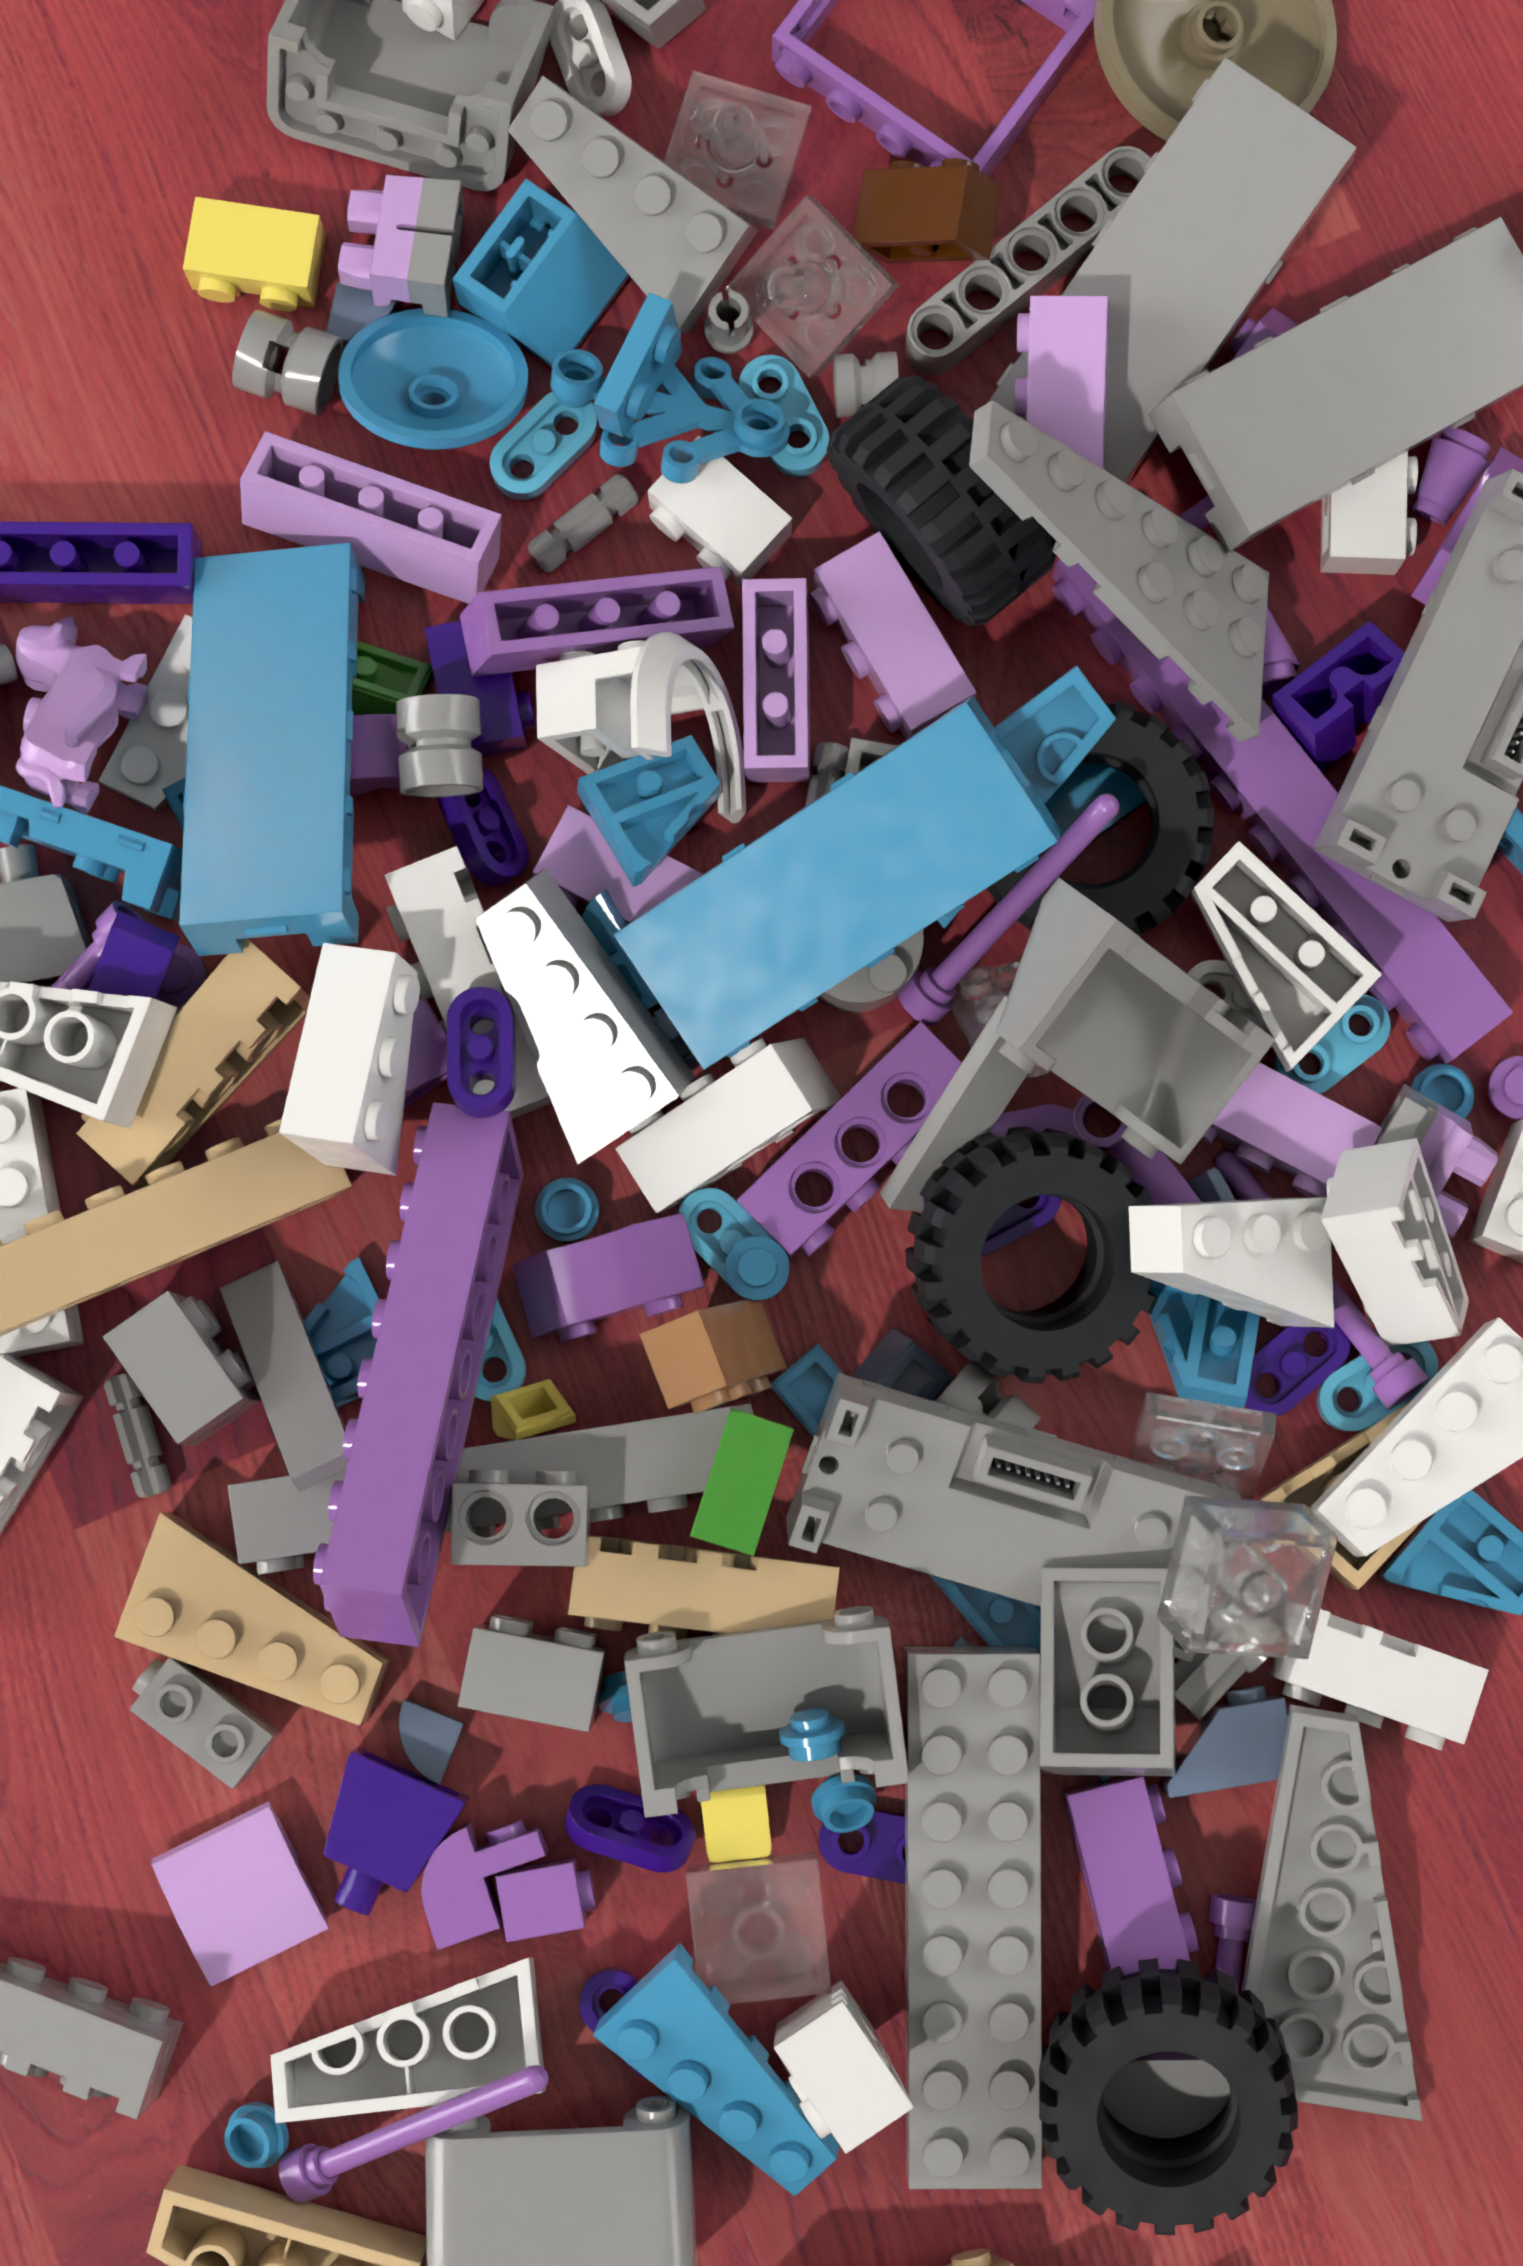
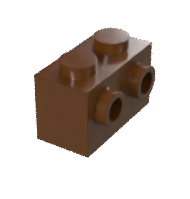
M960 158L944 159L941 166L925 167L910 161H893L890 163V169L864 170L852 244L885 263L990 260L1002 186L980 173L978 164Z

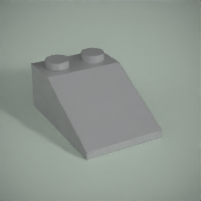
M1041 1568L1040 1768L1044 1775L1175 1776L1174 1581L1172 1568Z

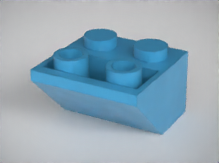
M525 179L452 280L458 304L474 315L503 330L516 344L552 368L553 360L559 353L578 349L630 275L576 212Z

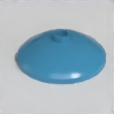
M423 308L384 316L361 329L349 341L341 355L338 383L341 398L346 408L369 431L393 443L410 448L449 450L485 440L503 430L515 419L526 400L528 368L525 357L515 341L503 330L488 321L469 313L450 309L448 318L427 315L423 313Z

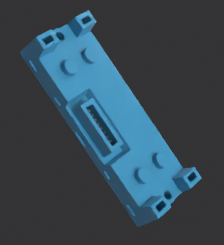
M350 542L195 558L191 663L188 681L189 710L186 780L183 798L184 827L179 926L198 956L243 953V939L304 933L307 934L313 946H322L323 943H358L359 916L352 899L354 806L353 797L350 795L351 741H353L352 684L353 678H357L358 603L365 602L366 578Z
M971 696L858 773L854 774L851 771L830 785L831 790L747 846L745 843H742L722 856L723 862L653 908L648 909L614 934V937L704 1070L726 1055L731 1058L742 1049L751 1045V1039L799 1009L802 1012L818 1002L816 997L865 966L870 969L895 953L894 947L942 916L950 917L965 907L964 902L1012 871L1018 873L1040 859L1038 857L1040 853L1059 841L1063 832L1038 795L1034 797L1028 787L1030 783L1008 749L1004 750L996 738L998 735L997 731L974 696Z
M0 785L1 843L18 848L20 840L24 839L75 857L72 867L116 883L119 874L123 873L125 874L122 894L123 901L179 923L182 849L173 844L65 807L54 808L50 802Z

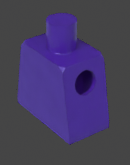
M360 1747L352 1750L346 1763L323 1854L348 1867L334 1901L352 1911L369 1916L384 1883L398 1890L408 1892L427 1865L434 1851L441 1844L465 1808L469 1796L442 1784L439 1785L418 1773Z

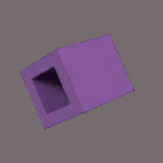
M576 1856L513 1867L498 1872L495 1876L506 1942L585 1928L587 1923L586 1911L597 1908L591 1871L579 1872Z

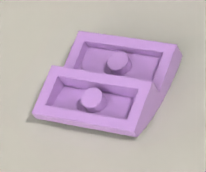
M269 1801L151 1859V1865L168 1904L211 1987L329 1929L328 1917L300 1868L298 1853Z

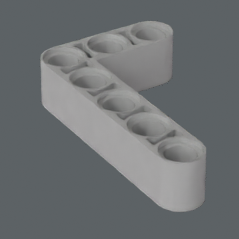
M1121 146L1109 151L991 248L990 260H976L917 308L910 317L905 341V354L910 366L920 374L927 376H939L950 371L1015 318L1018 313L1026 309L1030 305V296L1043 295L1087 259L1094 248L1091 244L1109 218L1112 220L1115 218L1131 195V193L1117 191L1108 180L1114 176L1124 175L1132 178L1138 184L1147 171L1145 167L1151 159L1149 155L1141 149L1132 146ZM1068 214L1083 215L1089 220L1092 227L1085 232H1074L1064 226L1061 218ZM1030 252L1038 255L1043 260L1045 266L1037 271H1026L1017 266L1013 258L1020 253ZM974 291H985L994 296L998 304L990 310L981 311L969 305L966 297ZM935 329L947 335L950 343L942 349L932 350L922 345L918 336L926 330Z

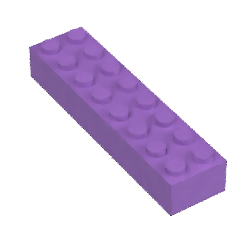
M435 1102L432 1105L428 1126H419L416 1131L413 1147V1160L418 1165L414 1183L406 1182L402 1190L400 1219L405 1222L401 1240H392L388 1248L386 1276L387 1279H391L387 1299L379 1298L374 1307L372 1335L373 1338H377L373 1358H364L360 1366L358 1396L363 1398L359 1418L349 1419L345 1429L343 1456L345 1459H349L344 1481L335 1480L332 1485L328 1504V1517L330 1521L334 1522L329 1544L320 1543L318 1546L313 1567L314 1584L321 1587L324 1595V1608L326 1611L331 1612L340 1637L420 1647L452 1503L453 1483H456L524 1176L510 1111L503 1110L491 1117L478 1118L467 1115L457 1105Z

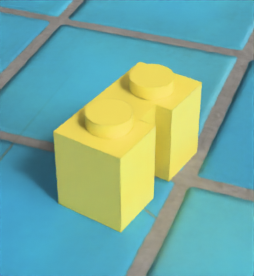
M195 197L183 271L192 290H198V294L201 297L211 301L222 303L234 302L235 296L241 297L243 292L260 295L259 303L276 311L292 312L297 309V305L315 308L326 234L320 216L316 214Z

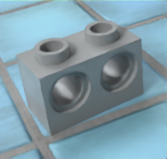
M469 1470V1483H453L451 1565L589 1566L590 1485H576V1472L536 1471V1484H509V1471ZM487 1497L499 1501L506 1512L504 1528L493 1537H484L478 1534L470 1522V1513L475 1503ZM557 1498L565 1501L573 1512L574 1521L572 1528L561 1538L546 1536L537 1525L536 1516L538 1509L549 1499Z

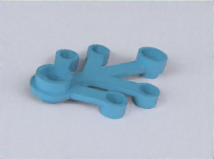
M571 349L559 353L554 358L550 386L561 404L570 408H582L596 399L606 377H602L603 366L595 355L584 350ZM705 357L695 364L692 386L674 365L659 386L663 393L656 391L652 396L650 405L645 413L652 415V417L634 422L624 437L603 430L599 452L601 458L607 464L625 467L635 462L638 448L697 428L715 432L692 442L675 440L669 442L664 447L661 473L669 481L683 484L689 483L697 477L700 464L736 452H742L751 457H770L780 453L788 443L790 429L785 420L783 410L777 404L766 399H749L731 377V367L727 362L716 357ZM699 396L706 399H718L724 409L706 405Z

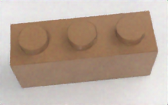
M747 1299L697 1310L639 1334L668 1409L690 1403L694 1414L713 1407L717 1408L733 1401L748 1398L772 1388L768 1376L787 1369L761 1300Z

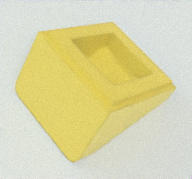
M550 1379L491 1397L493 1430L499 1437L520 1440L576 1422V1414Z
M765 1785L710 1792V1801L701 1802L707 1857L710 1862L719 1863L764 1858L771 1855L772 1844Z

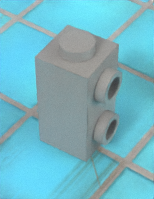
M171 1657L165 1663L155 1658L132 1687V1690L140 1696L129 1710L232 1789L245 1781L281 1733L196 1666Z

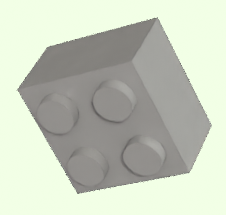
M166 1291L105 1334L103 1338L175 1442L179 1445L198 1446L258 1404L260 1400L251 1389L256 1384L246 1360L238 1351L233 1354L229 1349L224 1350L215 1336L223 1331V1328L202 1299L196 1301L192 1296L187 1298Z
M503 1614L491 1616L490 1624L482 1623L473 1627L458 1707L589 1732L595 1721L598 1696L601 1690L609 1647L595 1645L597 1633L564 1626L556 1628L554 1637L532 1633L533 1620Z

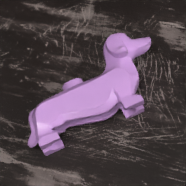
M64 617L51 626L31 625L23 628L17 637L15 660L24 682L33 690L47 692L43 699L32 697L27 704L23 721L25 734L21 741V757L17 761L16 770L33 792L51 799L54 808H61L65 803L74 807L79 813L88 814L99 794V783L87 781L92 762L97 754V748L114 733L118 726V714L124 718L138 721L148 703V685L136 683L139 677L143 678L147 671L146 654H136L121 661L99 645L84 647L75 645L78 628L73 617ZM121 681H128L134 683L130 685H125Z

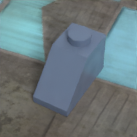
M1265 1685L1249 1686L1227 1691L1228 1702L1215 1704L1205 1714L1175 1757V1776H1162L1160 1779L1162 1793L1169 1798L1277 1780L1288 1721L1285 1698L1276 1694L1267 1696Z

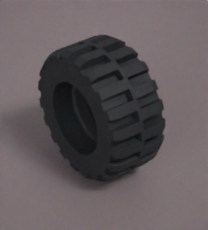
M920 376L897 378L833 431L827 446L830 464L837 472L838 480L844 490L851 496L857 510L865 517L875 534L880 531L899 564L914 577L915 582L925 592H928L945 611H950L952 616L958 621L965 622L966 625L970 626L986 624L1052 569L1056 554L1052 551L1055 541L1034 517L1022 521L969 467L973 419L971 417L968 418L955 401L949 396H944L939 388L930 381L925 382Z
M1117 701V704L1105 703L1116 719L1080 764H1101L1115 768L1136 783L1142 791L1150 810L1151 833L1149 841L1139 861L1128 872L1114 880L1099 884H1081L1066 880L1060 876L1059 878L1140 936L1155 928L1169 917L1187 899L1197 885L1212 848L1210 845L1214 829V808L1211 806L1210 786L1205 772H1201L1194 759L1195 753L1186 741L1177 738L1168 729L1169 725L1154 714L1150 717L1135 710L1136 706ZM1037 861L1018 873L1012 871L987 887L988 892H990L997 903ZM1053 883L1017 920V922L1028 928L1029 931H1031L1042 898Z
M1025 1126L1008 1128L1007 1136L997 1137L992 1133H988L974 1139L975 1149L964 1155L956 1150L942 1162L948 1171L938 1183L929 1177L919 1193L927 1199L922 1213H911L907 1230L915 1236L914 1247L905 1249L906 1268L915 1275L916 1282L910 1287L917 1304L927 1312L929 1316L927 1321L939 1335L970 1361H975L988 1372L1006 1378L1009 1374H1013L1025 1383H1043L1046 1375L1052 1374L1062 1382L1080 1377L1079 1365L1085 1362L1090 1363L1097 1369L1114 1359L1108 1349L1119 1339L1129 1346L1141 1331L1133 1326L1132 1323L1140 1310L1152 1314L1159 1298L1149 1291L1151 1279L1131 1272L1129 1206L1153 1205L1154 1202L1146 1188L1133 1181L1131 1178L1133 1172L1122 1162L1106 1154L1102 1149L1065 1132L1045 1128L1041 1132ZM1039 1195H1051L1061 1198L1070 1203L1080 1213L1085 1225L1087 1249L1079 1276L1068 1291L1047 1306L1031 1311H1013L1001 1306L985 1289L981 1275V1255L989 1231L1003 1213L1025 1199Z
M1158 1958L1138 1960L1139 1972L1124 1975L1122 1968L1117 1966L1101 1973L1102 1987L1094 1991L1090 1985L1084 1984L1070 1997L1071 2013L1069 2014L1066 2011L1058 2012L1049 2027V2043L1042 2046L1039 2067V2119L1042 2120V2139L1048 2157L1056 2159L1057 2175L1069 2190H1076L1081 2186L1082 2204L1097 2215H1103L1107 2208L1115 2211L1116 2225L1136 2231L1140 2222L1154 2224L1155 2235H1175V2226L1193 2224L1194 2232L1198 2233L1215 2228L1213 2217L1222 2213H1226L1229 2219L1234 2220L1250 2210L1248 2196L1254 2192L1258 2197H1265L1277 2182L1274 2165L1278 2167L1287 2165L1294 2148L1291 2132L1298 2128V2106L1289 2054L1286 2053L1284 2038L1275 2019L1266 2018L1264 2004L1250 1990H1243L1238 1995L1233 1977L1218 1969L1213 1970L1209 1978L1199 1975L1197 1962L1177 1959L1176 1969H1159ZM1158 2052H1179L1204 2060L1227 2079L1230 2087V2095L1225 2106L1209 2124L1191 2134L1175 2138L1149 2137L1123 2126L1104 2106L1103 2091L1111 2078L1125 2065L1142 2056Z

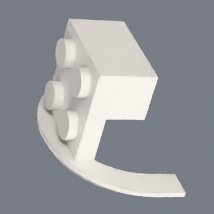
M662 632L650 636L646 641L624 642L618 646L617 651L600 654L572 651L562 654L559 657V661L536 665L537 739L587 774L637 755H641L646 760H652L653 755L661 757L672 756L671 715L704 709L714 746L717 777L721 782L718 797V813L732 824L738 823L746 814L744 757L736 715L719 671L702 650L675 633Z

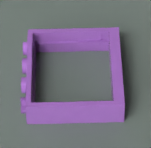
M798 0L772 35V61L776 63L775 68L778 73L789 83L799 88H804L805 85H808L825 97L826 105L839 118L849 123H855L858 120L874 131L880 145L894 156L905 158L908 155L925 167L941 166L942 161L947 158L966 159L978 164L980 167L979 172L989 177L1094 35L1095 0H1021L1064 30L1066 34L972 160L806 45L839 0Z

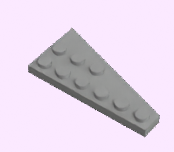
M992 400L974 412L969 467L1022 521L1033 517L1056 540L1052 551L1068 568L1079 563L1097 582L1093 593L1158 660L1170 657L1191 678L1188 690L1203 705L1213 701L1230 718L1226 729L1240 743L1259 735L1269 572L1234 550L1227 553L1218 540Z
M1290 1705L1241 1992L1243 1990H1250L1264 2004L1266 2018L1275 2019L1284 2038L1286 2053L1289 2054L1297 2101L1423 2121L1414 2076V2063L1402 2000L1403 1994L1388 1901L1385 1895L1381 1857L1372 1814L1371 1795L1359 1722L1356 1715Z

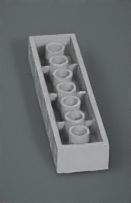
M750 1403L705 1410L694 1414V1412L463 1448L456 1483H469V1470L509 1471V1484H536V1471L576 1472V1485H590V1523L625 1517L623 1504L647 1501L648 1513L687 1508V1494L704 1492L730 1408L753 1415L752 1405ZM346 1469L301 1491H298L290 1476L228 1485L238 1563L256 1562L258 1575L304 1568V1554L316 1553L320 1543L329 1544L334 1523L328 1517L330 1492L335 1480L344 1481ZM490 1497L483 1498L473 1506L470 1513V1522L478 1534L484 1537H493L497 1535L495 1524L506 1523V1512L502 1504L496 1499ZM557 1498L544 1502L538 1509L536 1516L539 1529L547 1530L561 1527L559 1514L572 1513L570 1506L565 1501ZM452 1503L445 1532H451Z
M1034 1646L904 1647L905 1750L910 1782L905 1784V2090L914 2106L913 2109L906 2113V2175L909 2189H1042V2120L1039 2119V2067L1042 2056L1040 1654Z

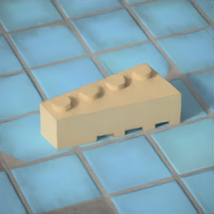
M248 938L243 939V953L227 954L194 995L175 1013L130 1129L101 1121L83 1113L81 1119L86 1123L76 1134L130 1184L139 1189L148 1186L145 1175L168 1165L306 1017L310 997Z
M172 1512L160 1513L114 1635L118 1639L359 1726L369 1720L390 1659L362 1640L340 1637L335 1622L303 1603L273 1580H269L262 1574L258 1575V1572L246 1563L239 1564L238 1557L220 1544L213 1542Z
M589 1534V1566L574 1567L568 1615L584 1616L585 1627L622 1631L623 1621L649 1624L648 1634L654 1632H674L676 1639H686L688 1629L713 1632V1635L833 1620L840 1567Z

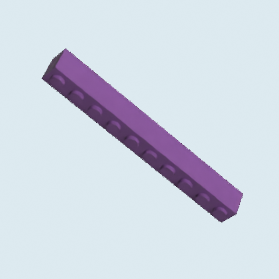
M1061 559L1056 561L1051 576L1055 581L1052 591L1061 606L1071 616H1076L1078 613L1083 616L1094 630L1090 637L1101 656L1111 665L1119 662L1134 680L1129 686L1140 705L1150 714L1158 711L1173 729L1171 732L1180 740L1184 739L1195 753V761L1197 760L1212 778L1208 783L1210 791L1218 803L1230 813L1236 809L1251 827V830L1247 832V836L1257 852L1268 862L1276 859L1291 878L1286 882L1287 886L1309 907L1315 908L1339 935L1382 974L1368 990L1375 999L1382 1003L1387 1011L1393 1008L1396 1009L1410 1027L1405 1031L1407 1039L1425 1060L1430 1061L1435 1058L1439 1064L1449 1063L1513 1013L1437 916L1312 850L1338 793L1263 699H1261L1259 735L1240 743L1226 729L1230 718L1213 701L1203 705L1188 690L1191 678L1170 657L1158 660L1093 593L1097 582L1079 563L1068 568Z

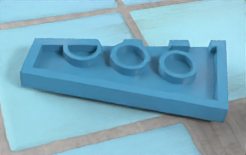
M1074 666L994 728L998 733L996 736L998 742L1004 750L1008 749L1030 783L1028 786L1034 797L1038 795L1045 805L1116 718L1080 669ZM958 912L950 917L944 915L938 919V922L945 929Z
M679 1943L599 2019L593 2036L778 2184L796 2196L837 2160L840 2145L832 2133L823 2139L817 2135L799 2105L802 2101L793 2089L790 2081L783 2082L767 2063L769 2053L754 2035L746 2037L728 2014L730 2004L714 1985L708 1988L692 1969L693 1958Z

